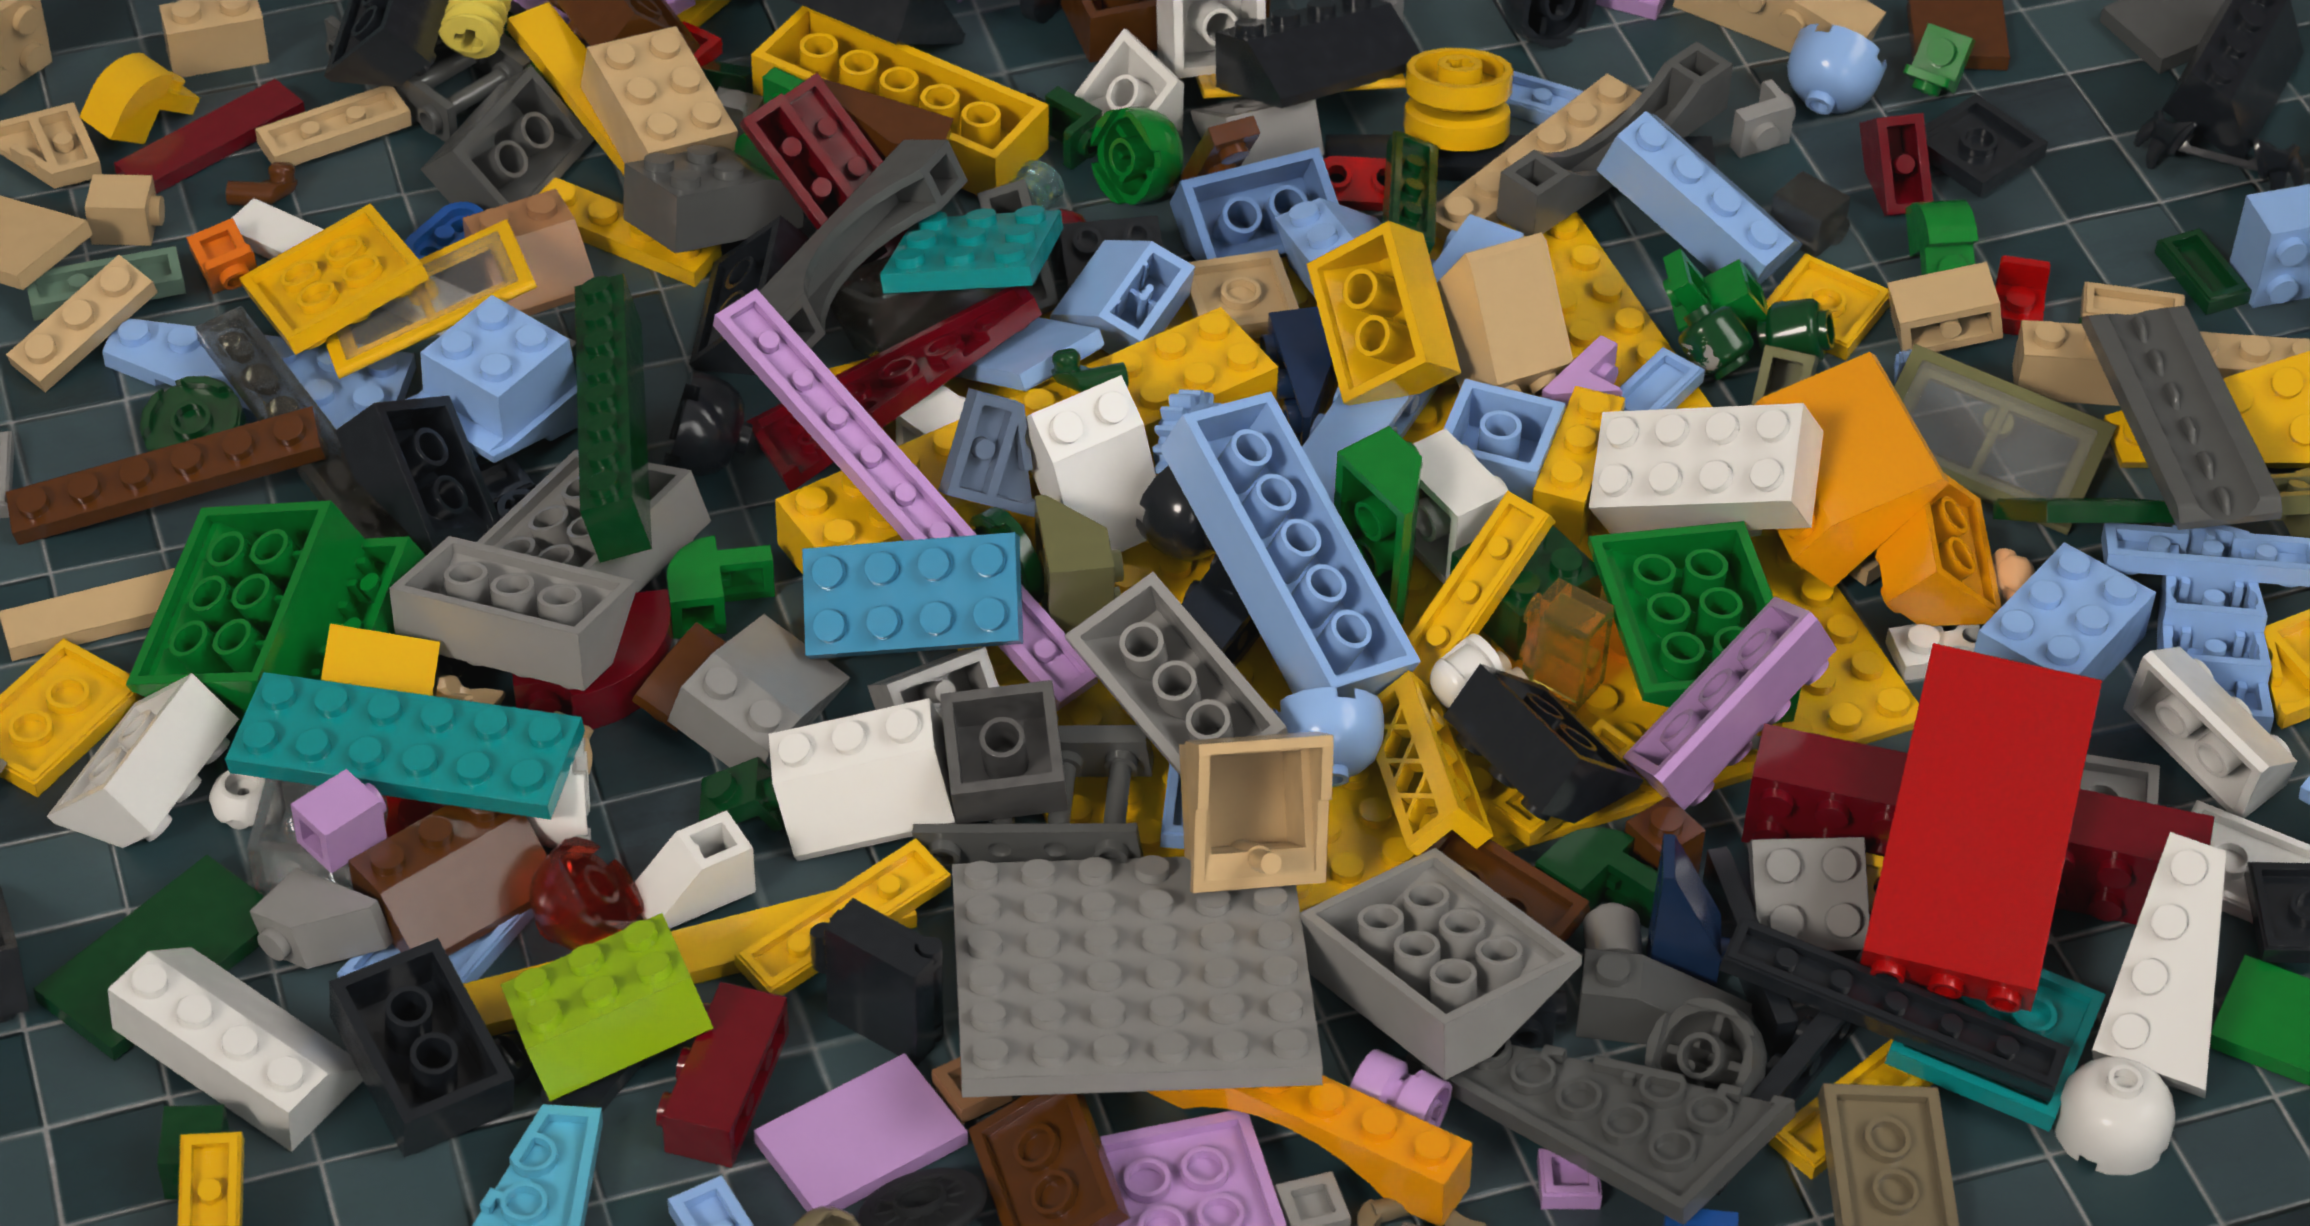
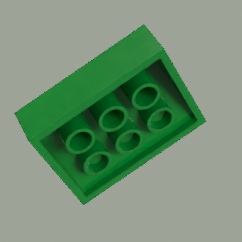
M1744 521L1588 537L1587 544L1640 695L1642 700L1669 708L1774 598ZM1801 688L1789 700L1791 706L1787 713L1776 723L1794 721Z

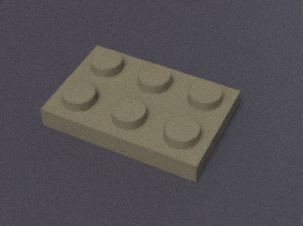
M1823 1083L1817 1096L1835 1226H1959L1938 1087Z

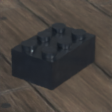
M438 938L329 981L330 1018L403 1157H407L513 1112L514 1077Z

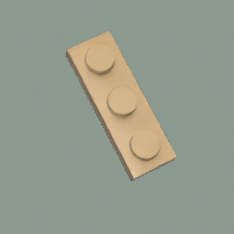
M380 86L255 128L257 143L271 164L274 162H289L297 166L309 160L412 126L409 108L393 86Z
M118 255L6 355L14 368L46 393L123 322L128 320L158 293L151 279Z

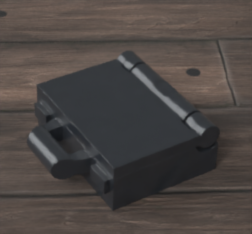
M852 898L842 910L838 909L831 916L829 923H818L811 928V964L817 972L826 974L828 1017L898 1056L905 1053L912 1063L918 1066L935 1047V1042L940 1041L944 1036L941 940L933 936L924 937L855 898Z

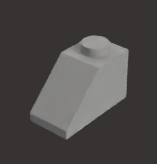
M298 868L291 871L249 911L259 933L257 940L263 951L277 961L284 959L306 969L384 950L394 942L378 900Z

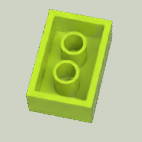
M663 913L646 920L633 922L622 931L595 943L579 946L568 955L541 967L525 970L516 978L500 984L525 1049L550 1101L713 1029Z

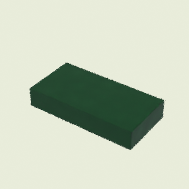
M2200 228L2157 240L2154 253L2205 315L2249 303L2252 290Z

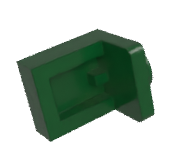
M1056 86L1045 95V103L1049 104V135L1063 142V165L1073 170L1087 158H1092L1097 154L1098 146L1090 147L1091 135L1097 121L1102 117V110Z
M759 757L702 778L699 822L727 810L736 824L759 816L774 832L785 829L772 784L771 770Z

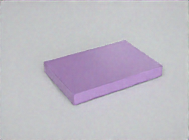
M905 1053L753 1130L754 1143L806 1211L820 1206H834L843 1210L871 1195L886 1183L913 1173L968 1144V1131Z

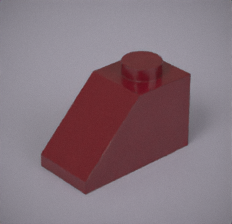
M1924 113L1881 117L1860 122L1864 170L1884 215L1906 214L1905 208L1912 203L1933 201Z

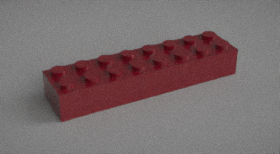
M1764 723L1752 774L1741 842L1749 843L1751 840L1864 837L1866 853L1884 856L1908 753ZM2079 789L2054 909L2091 915L2103 921L2115 920L2137 925L2170 832L2210 845L2215 816Z

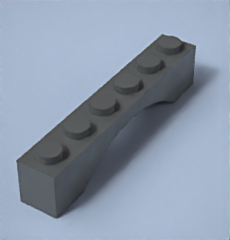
M1696 41L1666 61L1636 101L1615 122L1597 136L1579 146L1561 152L1545 153L1533 150L1501 171L1496 217L1515 230L1524 233V236L1541 232L1544 234L1614 186L1596 169L1616 136L1645 111L1657 115L1677 134L1685 138L1726 110L1733 64Z
M903 140L759 291L810 349L826 334L825 321L830 304L840 287L853 271L893 237L917 222L939 212L966 184L968 180L949 141Z

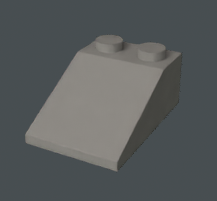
M763 614L714 651L681 686L668 722L728 767L759 757L771 769L768 734L811 725L846 686L850 677L825 658L810 659L806 657L805 644Z

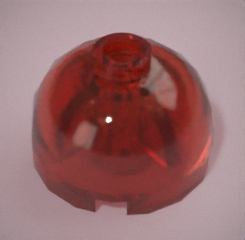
M580 837L564 839L556 846L536 869L529 887L531 909L538 931L549 942L558 944L571 951L579 946L595 943L624 930L628 925L636 922V918L644 912V903L637 885L625 867L616 858L607 865L600 857L594 854L601 846Z

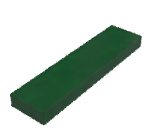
M1393 130L1386 148L1383 223L1391 221L1423 233L1430 254L1435 244L1438 147L1400 131Z

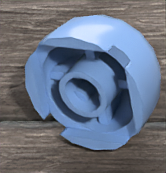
M1810 24L1800 29L1790 52L1787 71L1791 87L1800 99L1805 102L1806 106L1815 113L1827 115L1830 113L1852 112L1870 101L1887 67L1886 59L1882 63L1877 59L1880 49L1860 33L1843 26L1832 25L1829 32L1815 31L1818 24Z
M1337 687L1302 690L1280 700V712L1273 709L1275 714L1287 726L1288 733L1319 731L1333 735L1332 787L1346 784L1349 781V777L1359 774L1371 765L1383 742V704L1378 696L1365 690L1354 688L1355 698L1338 697Z

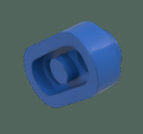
M470 202L448 204L414 231L404 243L418 259H421L464 239L462 218L482 212L483 209Z

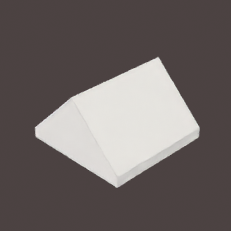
M1123 29L1074 95L1102 110V116L1107 111L1126 107L1150 108L1165 115L1175 125L1181 137L1183 134L1184 83L1130 31Z

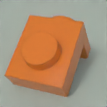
M233 218L186 237L188 246L212 294L225 289L234 290L242 287L243 285L239 277L257 268L254 252L251 246L245 243Z

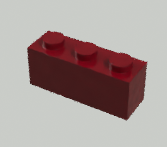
M720 982L712 1002L703 1003L713 1029L697 1035L692 1048L685 1046L682 1049L676 1067L677 1082L672 1093L665 1091L659 1101L656 1125L663 1127L664 1149L666 1153L733 1168L789 1035L787 997Z

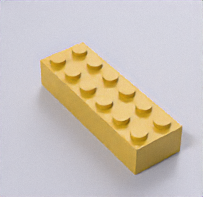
M802 6L751 54L753 94L763 96L762 77L773 67H776L804 81L810 78L811 75L818 73L821 78L954 118L949 143L968 180L961 189L975 195L1018 181L1049 149V104L909 45H895L805 6Z

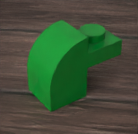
M1966 200L1915 202L1905 208L1910 257L1920 256L1922 275L1975 264L1973 244L1978 242V233L1973 211Z
M1681 248L1663 257L1668 276L1667 279L1663 280V286L1671 301L1677 329L1680 333L1688 327L1683 318L1710 302L1714 310L1721 306H1731L1749 333L1757 330L1759 321H1766L1768 306L1763 288L1740 259L1703 277Z
M715 535L694 540L682 547L673 556L667 569L673 639H681L696 622L715 635L726 634L725 602L775 597L771 545L717 550Z

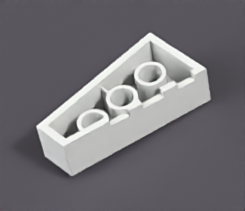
M2170 832L2092 1048L2093 1059L2111 1056L2125 1057L2140 1062L2158 1073L2166 1085L2205 1098L2227 851Z

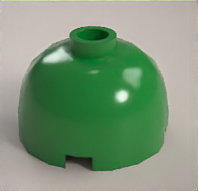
M1133 106L1107 111L1097 121L1091 135L1090 147L1098 146L1097 155L1099 162L1091 163L1092 170L1101 191L1112 202L1130 205L1151 202L1162 198L1178 182L1183 170V145L1175 125L1165 115L1147 107Z

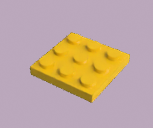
M371 203L239 277L249 297L295 355L304 350L320 346L327 340L328 336L349 324L364 321L371 315L372 311L393 299L409 295L419 284L430 279L422 262Z

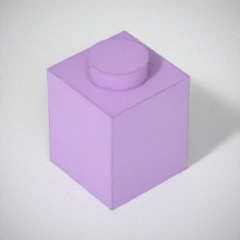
M347 769L291 803L297 842L331 874L348 864V860L387 839L383 814L386 812L387 807L382 795L372 784L366 783L364 785Z

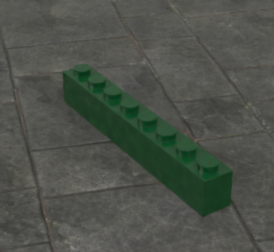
M623 273L611 277L597 276L587 280L582 285L574 287L580 513L600 563L652 549L642 323Z

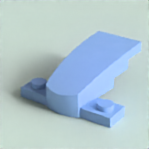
M2104 523L2101 542L2105 565L2127 575L2139 573L2163 575L2158 609L2157 650L2180 646L2191 658L2202 661L2211 671L2214 680L2231 697L2234 696L2241 699L2250 709L2253 718L2270 734L2274 721L2268 686L2272 665L2264 635L2268 615L2258 583L2279 584L2291 588L2298 586L2310 587V538L2254 534L2227 525L2178 530L2176 525L2165 527L2127 523Z

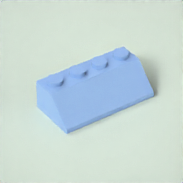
M1645 111L1616 136L1596 169L1712 273L1740 259L1757 282L1762 284L1803 245L1663 120L1650 112Z

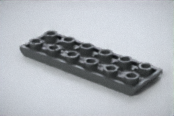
M2188 307L2160 308L2129 315L2100 314L2082 317L2081 324L2177 529L2184 530L2281 519L2283 511L2280 493Z

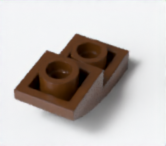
M696 622L655 668L637 691L632 702L647 711L654 719L666 724L677 732L679 729L670 724L668 718L681 686L714 651L726 642Z

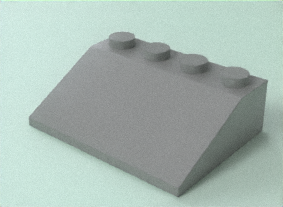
M575 449L485 533L477 543L636 580V592H639L661 573L662 569L682 547L694 540V537L711 522V519L691 470L648 462L652 549L600 563L580 513L578 449Z
M1437 848L1431 849L1300 912L1309 974L1444 1080L1492 1057L1582 965V955Z

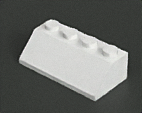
M192 947L148 951L108 988L113 1030L291 1152L363 1081L349 1053Z

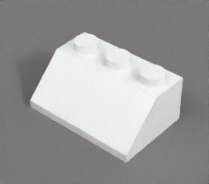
M2180 646L2151 650L2142 657L2123 709L2227 812L2245 819L2287 785L2297 763L2287 744L2278 736L2270 735L2253 718L2250 709L2241 699L2234 696L2231 697L2214 680L2211 671L2202 661L2191 658Z
M193 674L150 694L132 705L47 817L56 825L121 848H125L144 838L148 842L153 841L172 822L173 818L168 813L175 803L184 801L200 785L202 779L197 774L203 766L215 761L227 749L230 740L226 736L239 718Z
M929 698L768 734L772 784L791 849L797 862L912 837L913 824H956L950 791L943 719Z

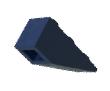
M1318 306L1269 312L1268 334L1260 336V348L1278 366L1277 400L1283 399V414L1301 446L1308 439L1311 426L1319 413L1324 414L1337 380Z

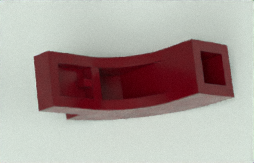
M668 589L635 593L613 664L586 690L566 689L558 684L530 677H518L512 673L516 708L550 713L559 711L565 715L582 717L583 724L590 726L592 729L617 722L638 710L640 706L632 702V699L673 648Z

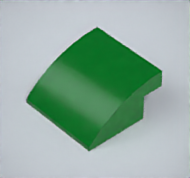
M331 500L201 507L126 686L132 692L147 697L193 674L239 718L235 726H240L263 672L321 680L330 624L395 634L389 588L426 555L409 536L364 538Z

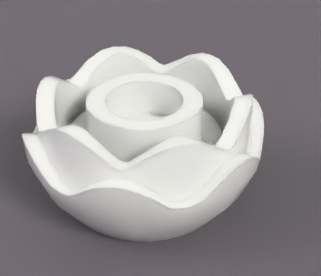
M227 770L216 779L210 791L209 802L218 821L226 823L234 829L242 830L249 826L268 822L274 810L280 805V792L274 779L232 774Z

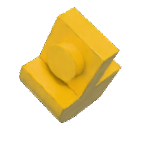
M132 53L117 59L100 74L88 95L79 118L111 140L145 144L159 110L193 115L200 97L184 87L186 81L181 76L168 71L144 53Z

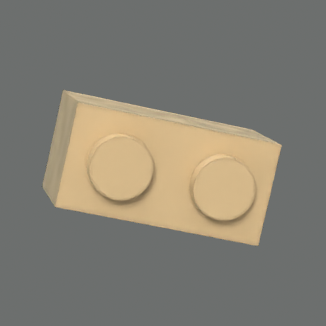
M179 0L159 5L171 69L173 73L182 78L270 63L263 17L258 0Z
M1987 261L1887 283L1891 318L1901 352L1913 349L1914 344L1934 352H1940L2003 338L2000 301Z

